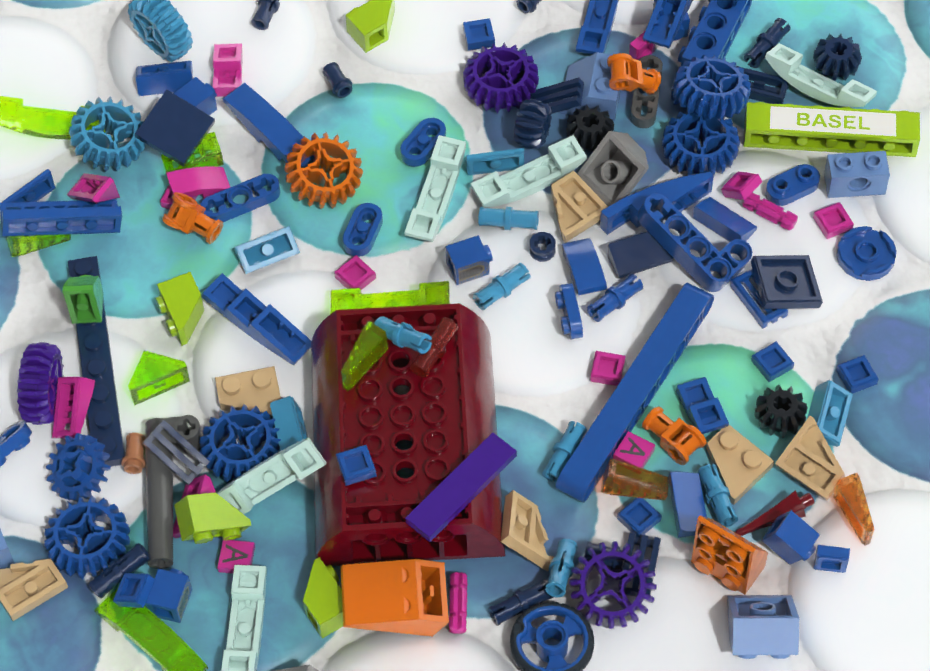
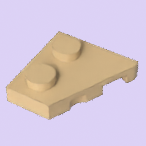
M275 366L215 378L220 408L222 410L230 411L231 405L236 410H241V407L245 404L248 411L257 406L260 414L267 411L270 417H273L270 403L281 399Z
M730 425L722 428L707 442V452L711 460L716 464L721 481L729 489V499L733 505L774 466L773 459Z
M513 490L505 496L501 542L539 567L549 571L550 562L554 557L548 556L544 547V543L549 539L541 523L538 506Z

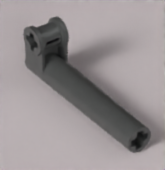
M192 415L153 418L145 423V439L162 420H165L182 437L190 441L194 448L198 451L201 450L200 437H203V432L198 419ZM164 430L160 432L181 453L188 454V452ZM155 438L152 443L173 461V454ZM145 447L148 553L151 556L148 565L155 569H165L173 565V472Z

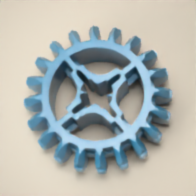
M133 0L128 4V14L130 15V21L133 23V28L136 29L138 36L142 38L144 44H147L163 60L167 59L170 62L178 60L192 48L193 40L191 32L188 30V24L184 22L183 16L178 13L177 8H174L169 0Z
M111 96L107 99V102H103L100 97L96 99L95 104L88 100L85 108L79 107L76 115L72 117V126L69 128L70 144L75 147L76 156L83 155L82 161L84 164L92 161L94 169L98 165H103L105 172L109 170V166H113L116 171L121 168V164L128 168L132 160L137 161L139 159L140 153L145 148L144 142L135 138L136 131L143 123V121H140V112L133 113L134 108L132 105L124 107L122 99L118 101V104L113 103ZM99 120L97 126H92L91 130H85L88 125ZM126 138H130L126 145L120 148L117 147L118 143L123 142Z

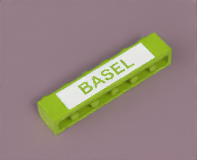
M748 102L746 106L744 147L838 153L886 151L887 156L916 157L920 143L919 112L853 109L850 107L836 108L820 105L769 104L764 102Z

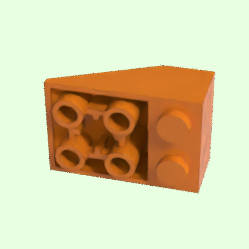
M699 516L696 524L691 562L700 572L707 575L711 574L720 579L728 589L732 591L738 590L746 595L764 569L768 552L715 520Z
M408 559L341 566L343 627L433 637L449 623L445 562Z

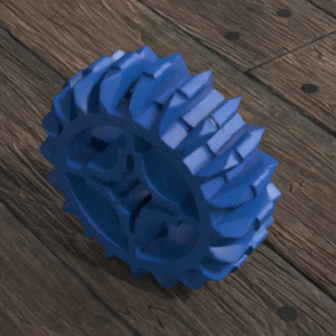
M702 55L701 59L692 57L691 61H684L683 65L679 67L674 78L673 92L675 99L680 101V107H687L688 113L695 112L698 118L707 116L709 120L712 117H716L721 121L724 116L732 118L734 114H740L741 110L745 108L751 92V83L749 82V75L744 74V68H736V62L729 63L726 61V57L721 60L717 59L715 55L712 58Z
M679 111L676 118L670 119L668 126L664 129V138H662L663 154L665 158L669 159L670 167L677 166L678 174L687 171L688 176L711 172L715 175V171L723 174L726 167L731 168L733 161L738 156L740 145L737 127H733L732 119H725L724 116L721 121L716 117H712L709 120L707 116L698 118L697 113H688V111L686 114Z
M243 404L241 410H236L231 405L229 413L220 410L218 413L219 419L210 417V426L203 427V437H200V453L210 461L206 468L212 470L216 478L223 475L226 483L232 478H238L259 463L280 452L278 442L281 439H278L276 434L280 428H275V419H270V414L267 411L260 414L257 406L251 411H248L245 404ZM229 434L228 439L222 442L223 445L218 448L221 440ZM266 440L265 445L263 446L261 451L255 455L254 452L257 448L261 446L260 443Z
M92 495L88 502H84L83 498L79 496L78 503L75 505L68 501L66 502V510L63 511L56 508L57 518H49L48 524L50 528L45 529L44 535L47 540H45L44 545L49 552V559L55 562L58 570L62 571L65 569L70 577L77 572L81 579H84L86 574L91 572L92 577L96 578L97 571L102 569L104 572L112 560H118V556H124L127 553L125 546L130 545L128 535L130 534V528L126 523L124 513L119 512L115 504L109 505L105 498L97 503L96 498ZM95 521L107 524L112 530H105L104 527L96 526ZM63 544H70L72 548H78L79 554L68 551L63 547Z

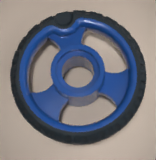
M545 602L530 607V609L525 610L517 618L511 630L510 648L513 659L522 671H583L593 654L594 634L589 621L574 607L564 603L559 604V602ZM555 615L565 618L563 624L556 620H549L543 622L538 629L531 625L532 621L543 616ZM574 635H582V651L578 658L569 664L564 660L568 652V639ZM549 638L557 639L560 643L551 646L546 644L544 641ZM525 643L536 644V653L542 661L548 663L547 667L543 668L531 662L524 654L522 645Z

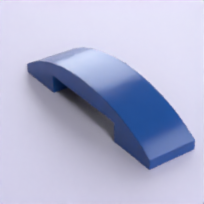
M590 0L583 26H581L576 52L587 54L605 53L619 0Z

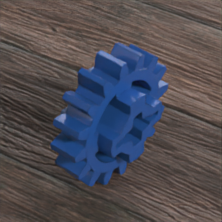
M76 433L75 438L65 437V445L56 444L58 452L57 454L50 453L49 457L53 459V464L47 465L46 469L52 471V474L47 477L48 482L54 483L51 490L59 493L61 498L77 502L79 496L89 500L92 490L98 493L101 491L98 484L100 481L107 482L108 479L103 474L104 471L111 470V466L105 464V461L110 458V454L103 452L105 448L103 443L98 442L97 438Z

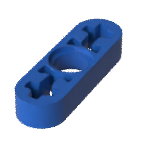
M262 174L203 199L200 205L206 208L205 215L216 221L220 219L225 222L277 200L280 196L279 180L272 174ZM267 186L268 188H271V190L266 191V189L262 187ZM252 190H254L255 195L257 194L256 197H253ZM237 195H246L248 197L245 203L237 204L233 202L234 197ZM228 201L229 208H227L224 202ZM214 207L216 210H218V212L213 213V211L210 210V208Z

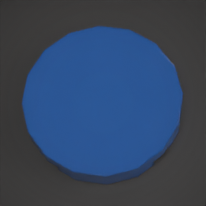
M862 226L853 228L842 236L838 244L836 257L839 266L846 274L855 279L871 281L880 279L891 271L895 263L897 250L894 241L887 233L881 230L879 232L872 230V227Z

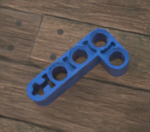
M654 193L649 195L638 211V221L706 291L717 292L743 270L752 257V247L742 239H734L722 250L718 251L662 194ZM669 229H675L680 236L673 235ZM690 250L697 251L700 257L692 255ZM731 253L737 254L741 261L735 260ZM710 271H716L721 278H715Z

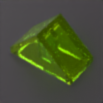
M144 350L128 385L134 405L190 382L187 366L184 361Z

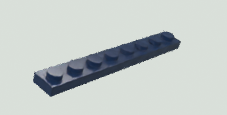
M97 256L68 261L70 277H79L81 275L99 276L101 282ZM103 297L102 322L76 323L82 375L84 378L95 380L93 394L87 411L90 436L97 438L98 442L105 445L103 452L110 454V458L105 461V464L112 467L121 465L122 458L125 457V449Z

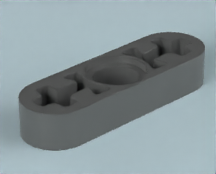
M646 55L639 59L643 69L647 70V67H652L660 72L662 78L663 64L658 57ZM660 85L658 90L649 96L642 95L639 92L641 88L634 89L631 122L636 127L649 128L656 122ZM642 105L647 106V114L644 117L640 116Z

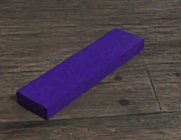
M492 432L405 518L406 523L431 542L517 456V451Z

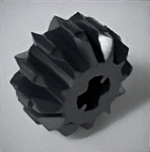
M586 104L584 111L576 108L573 115L569 116L567 120V138L574 135L583 151L591 149L594 152L608 131H614L613 119H610L608 111L600 112L599 106L595 109H590Z
M780 384L776 386L775 391L767 387L763 396H759L756 401L757 408H755L754 415L755 419H759L760 429L769 427L768 433L770 436L775 431L780 432L782 438L786 436L787 431L795 435L798 432L799 426H802L806 421L805 414L808 407L807 403L802 402V393L793 394L792 386L787 391L782 390Z

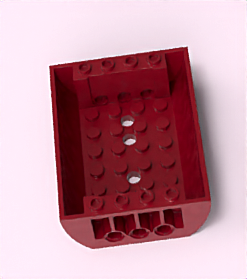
M460 303L336 310L327 316L315 330L311 341L313 444L327 462L325 466L314 472L315 559L320 557L325 566L329 564L331 566L408 559L431 561L506 556L505 544L501 542L503 510L500 473L431 542L410 527L405 519L492 432L497 435L491 336L485 322L475 312ZM384 316L400 324L401 322L410 324L416 331L426 333L432 337V340H430L432 342L431 348L427 353L421 354L409 347H398L390 339L374 333V330L377 329L373 328L375 321L379 317ZM398 385H406L410 388V391L404 395L396 394L393 390ZM400 440H409L413 443L412 447L407 450H400L395 446ZM367 445L377 477L346 486L336 454ZM406 467L412 469L414 474L409 478H401L397 475L398 470Z

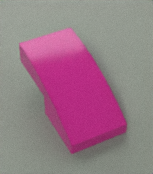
M242 43L214 44L212 87L217 94L216 97L227 96L242 85Z
M193 167L166 173L172 194L179 192L190 197L202 194L203 199L210 195L230 188L224 167Z

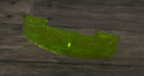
M0 96V126L36 137L71 139L69 128L72 126V117L77 112L23 106V99ZM99 120L88 125L85 130H91L92 126H97Z
M449 281L419 283V290L362 294L360 288L331 290L330 314L336 310L450 304Z
M118 588L95 609V613L117 632L120 630L161 666L162 671H206L208 669L205 662L169 626L145 606L144 608L120 607L113 602Z

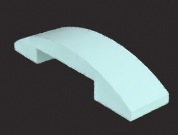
M780 43L766 53L765 59L785 81L804 94L819 101L842 107H864L877 94L876 90L852 79L843 86L801 65L803 55Z
M438 136L430 158L431 166L417 206L412 209L404 232L405 236L430 242L434 241L455 190L464 158L466 141Z
M574 135L549 146L548 154L501 176L495 171L472 182L471 187L484 208L508 204L549 187L580 166L587 159V156Z
M308 437L259 463L216 493L241 513L245 514L255 504L295 480H302L325 466L327 462Z
M234 565L231 589L232 605L226 650L223 652L221 671H257L265 608L266 566Z

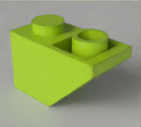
M370 0L360 7L353 8L345 15L347 33L365 53L389 40L395 13V1Z
M191 272L157 284L160 296L155 297L161 314L167 313L169 317L166 320V324L171 336L177 335L182 346L188 343L204 312L202 296Z
M216 492L187 495L174 505L182 541L194 540L195 544H202L212 541L214 537H223L224 541L240 538L242 536L241 533L252 526L251 520Z
M318 557L312 565L303 603L306 616L323 639L343 627L342 589L337 583L339 577L330 564L325 566L320 557Z

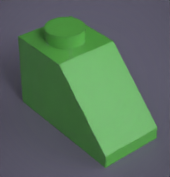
M81 275L79 277H69L63 285L62 292L72 324L102 322L103 289L99 276Z

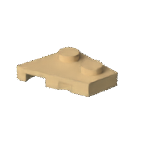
M575 171L570 172L551 184L552 199L562 240L565 243L599 222L601 211L608 207Z
M812 416L808 417L775 463L779 469L826 501H828L845 477V473Z
M51 559L36 560L30 564L23 562L10 564V568L0 569V602L12 621L68 588L67 582Z

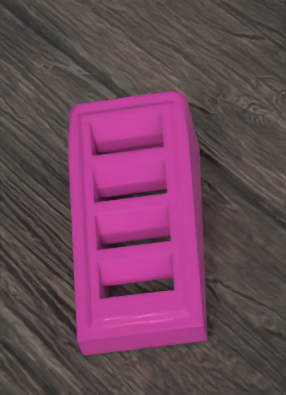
M58 377L52 438L65 439L66 436L75 438L76 433L81 434L93 394L95 380L84 377ZM66 424H70V430H64Z

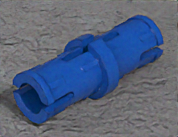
M631 274L616 287L611 286L608 288L604 296L587 307L590 317L597 313L593 320L600 322L613 310L621 309L625 306L626 300L643 289L641 280L639 279L634 283L633 281L637 279V276Z

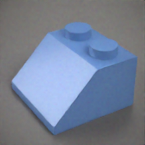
M596 52L568 66L566 81L579 77L584 82L582 104L575 108L560 111V114L573 115L576 108L584 111L587 104L590 109H595L599 106L600 112L608 111L610 119L615 121L621 90H613L609 87L611 70L607 65V58L613 54Z
M792 595L727 596L729 640L733 655H738V657L744 659H753L757 655H770L777 659L798 655L799 615Z

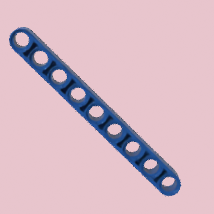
M686 283L682 287L561 471L556 482V489L583 503L589 498L613 461V454L627 432L633 430L705 319L713 304L714 295L690 283Z

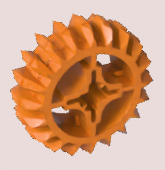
M325 132L323 137L319 139L317 134L314 133L311 136V141L304 136L300 144L295 143L292 147V152L287 155L286 160L288 163L285 164L284 171L288 173L285 178L286 183H292L290 187L291 193L299 191V201L304 198L309 199V207L315 201L319 202V207L322 209L325 203L328 202L333 209L336 207L337 201L344 204L347 201V197L352 198L355 195V189L360 186L361 181L359 178L363 174V170L359 168L362 163L361 158H355L357 154L356 148L348 150V140L342 144L339 143L338 135L332 140L328 139L329 136ZM312 155L315 156L313 163L308 164L305 168H301V163L306 158ZM342 173H346L345 180L333 186L334 178L339 177Z

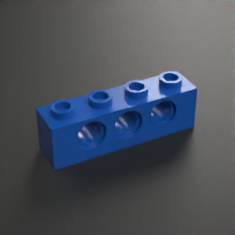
M709 0L708 7L703 6L701 9L698 26H693L690 31L688 46H683L680 50L678 62L681 63V66L684 61H691L692 57L701 59L702 55H705L707 58H712L715 55L717 59L721 60L725 58L752 5V0Z

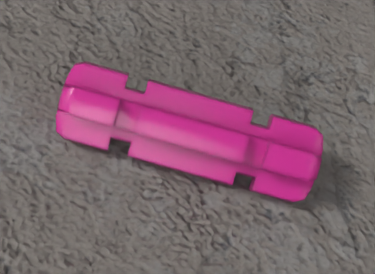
M753 192L743 201L744 208L752 212L754 209L757 210L756 214L775 224L780 222V226L787 230H792L797 223L798 216L790 211L784 212V208L765 198L760 200V196Z
M454 572L450 575L449 631L453 634H463L466 632L468 579L467 574L463 572Z

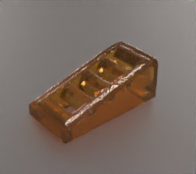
M610 458L602 477L601 493L666 500L669 482L667 476Z
M854 473L837 480L833 498L861 543L866 546L871 543L875 529L858 473Z

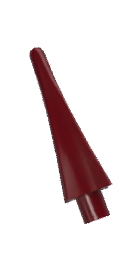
M795 490L770 510L736 530L735 533L743 536L771 526L778 516L791 510L800 518L806 517L804 509L815 504L814 499L810 493L799 497Z

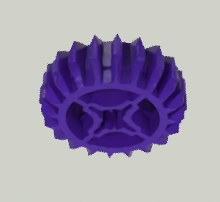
M505 42L501 47H496L493 43L491 49L482 46L480 53L473 52L472 59H467L466 68L463 71L464 88L468 93L469 99L474 100L476 106L484 104L486 112L490 108H495L497 114L500 109H506L509 113L513 106L519 109L526 99H531L530 93H535L539 84L537 64H534L533 57L527 56L525 49L518 51L516 44L511 48H507Z
M46 342L28 344L23 352V358L20 360V369L18 370L17 403L19 404L20 416L26 423L43 425L53 423L58 377H64L63 357L56 345Z
M617 541L612 542V551H607L604 542L599 543L600 554L596 555L594 549L590 547L587 549L591 556L589 561L582 556L578 558V561L584 568L582 570L573 567L572 573L580 576V580L572 579L569 581V584L572 587H579L580 590L574 591L570 595L572 599H583V601L576 605L578 611L586 607L589 608L585 613L586 620H590L596 614L598 617L595 624L598 627L603 624V620L606 618L608 619L609 629H614V619H620L622 628L627 627L625 617L630 615L634 623L639 621L638 616L635 614L637 609L643 614L648 613L647 607L642 602H654V597L646 594V591L657 590L656 584L647 583L648 579H652L656 575L654 571L644 573V569L650 565V561L646 559L640 563L637 562L642 555L640 550H636L630 556L628 555L631 547L630 544L626 543L622 552H619ZM611 559L621 560L632 567L615 573L603 561ZM596 567L601 575V583L593 593L588 595L586 588L587 579L592 569ZM604 572L610 578L612 577L614 581L622 579V584L618 585L621 588L619 592L623 597L622 599L612 589L608 591L604 589V586L608 585ZM639 575L640 590L636 599L631 604L625 594V587L632 581V578ZM607 597H612L618 601L623 609L619 611H606L597 607L594 603Z

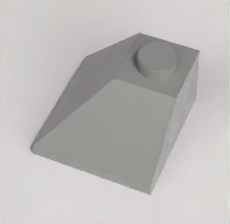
M608 131L577 174L609 207L627 197L647 172L649 167L646 152L628 133Z

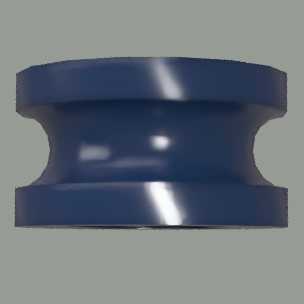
M547 232L534 234L530 239L531 257L540 262H546L554 257L556 247L554 237ZM538 244H545V247H547V249L540 250V246L538 247Z

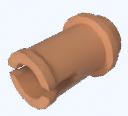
M130 433L126 436L125 457L122 458L121 465L124 467V471L129 474H139L146 467V461L143 458L144 445L142 444L145 436L141 433Z

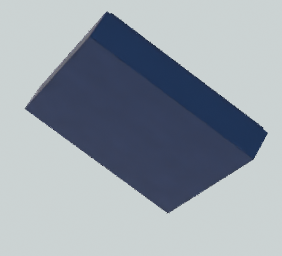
M166 90L136 131L135 138L184 167L214 125L215 119L169 90Z
M809 255L752 257L750 263L763 309H807L821 307L823 300Z

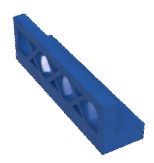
M117 199L97 203L83 200L0 203L2 237L120 233L122 221L121 206H118Z

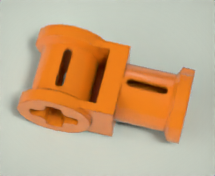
M625 53L613 54L607 58V65L611 70V79L609 80V87L611 89L631 92L636 88H641L648 94H653L658 90L661 83V74L657 70L652 68L648 70L643 69L641 61L633 59L631 55Z
M175 192L172 196L174 201L168 213L163 215L162 221L168 226L181 230L186 234L196 232L206 238L207 243L212 244L223 228V221L220 219L216 221L205 215L206 208L199 205L192 197Z
M660 406L655 407L646 416L642 423V428L651 430L660 438V446L667 451L668 455L680 465L687 464L689 456L698 448H703L706 445L704 435L696 427L685 423L680 418L674 422L663 413V408Z

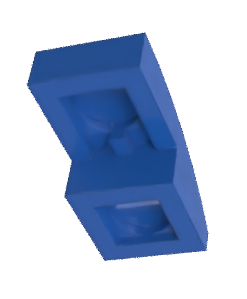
M587 238L562 244L563 255L570 268L571 280L578 296L606 290L607 284L591 239Z
M706 377L677 385L676 392L691 423L702 434L729 426L718 397L714 398Z

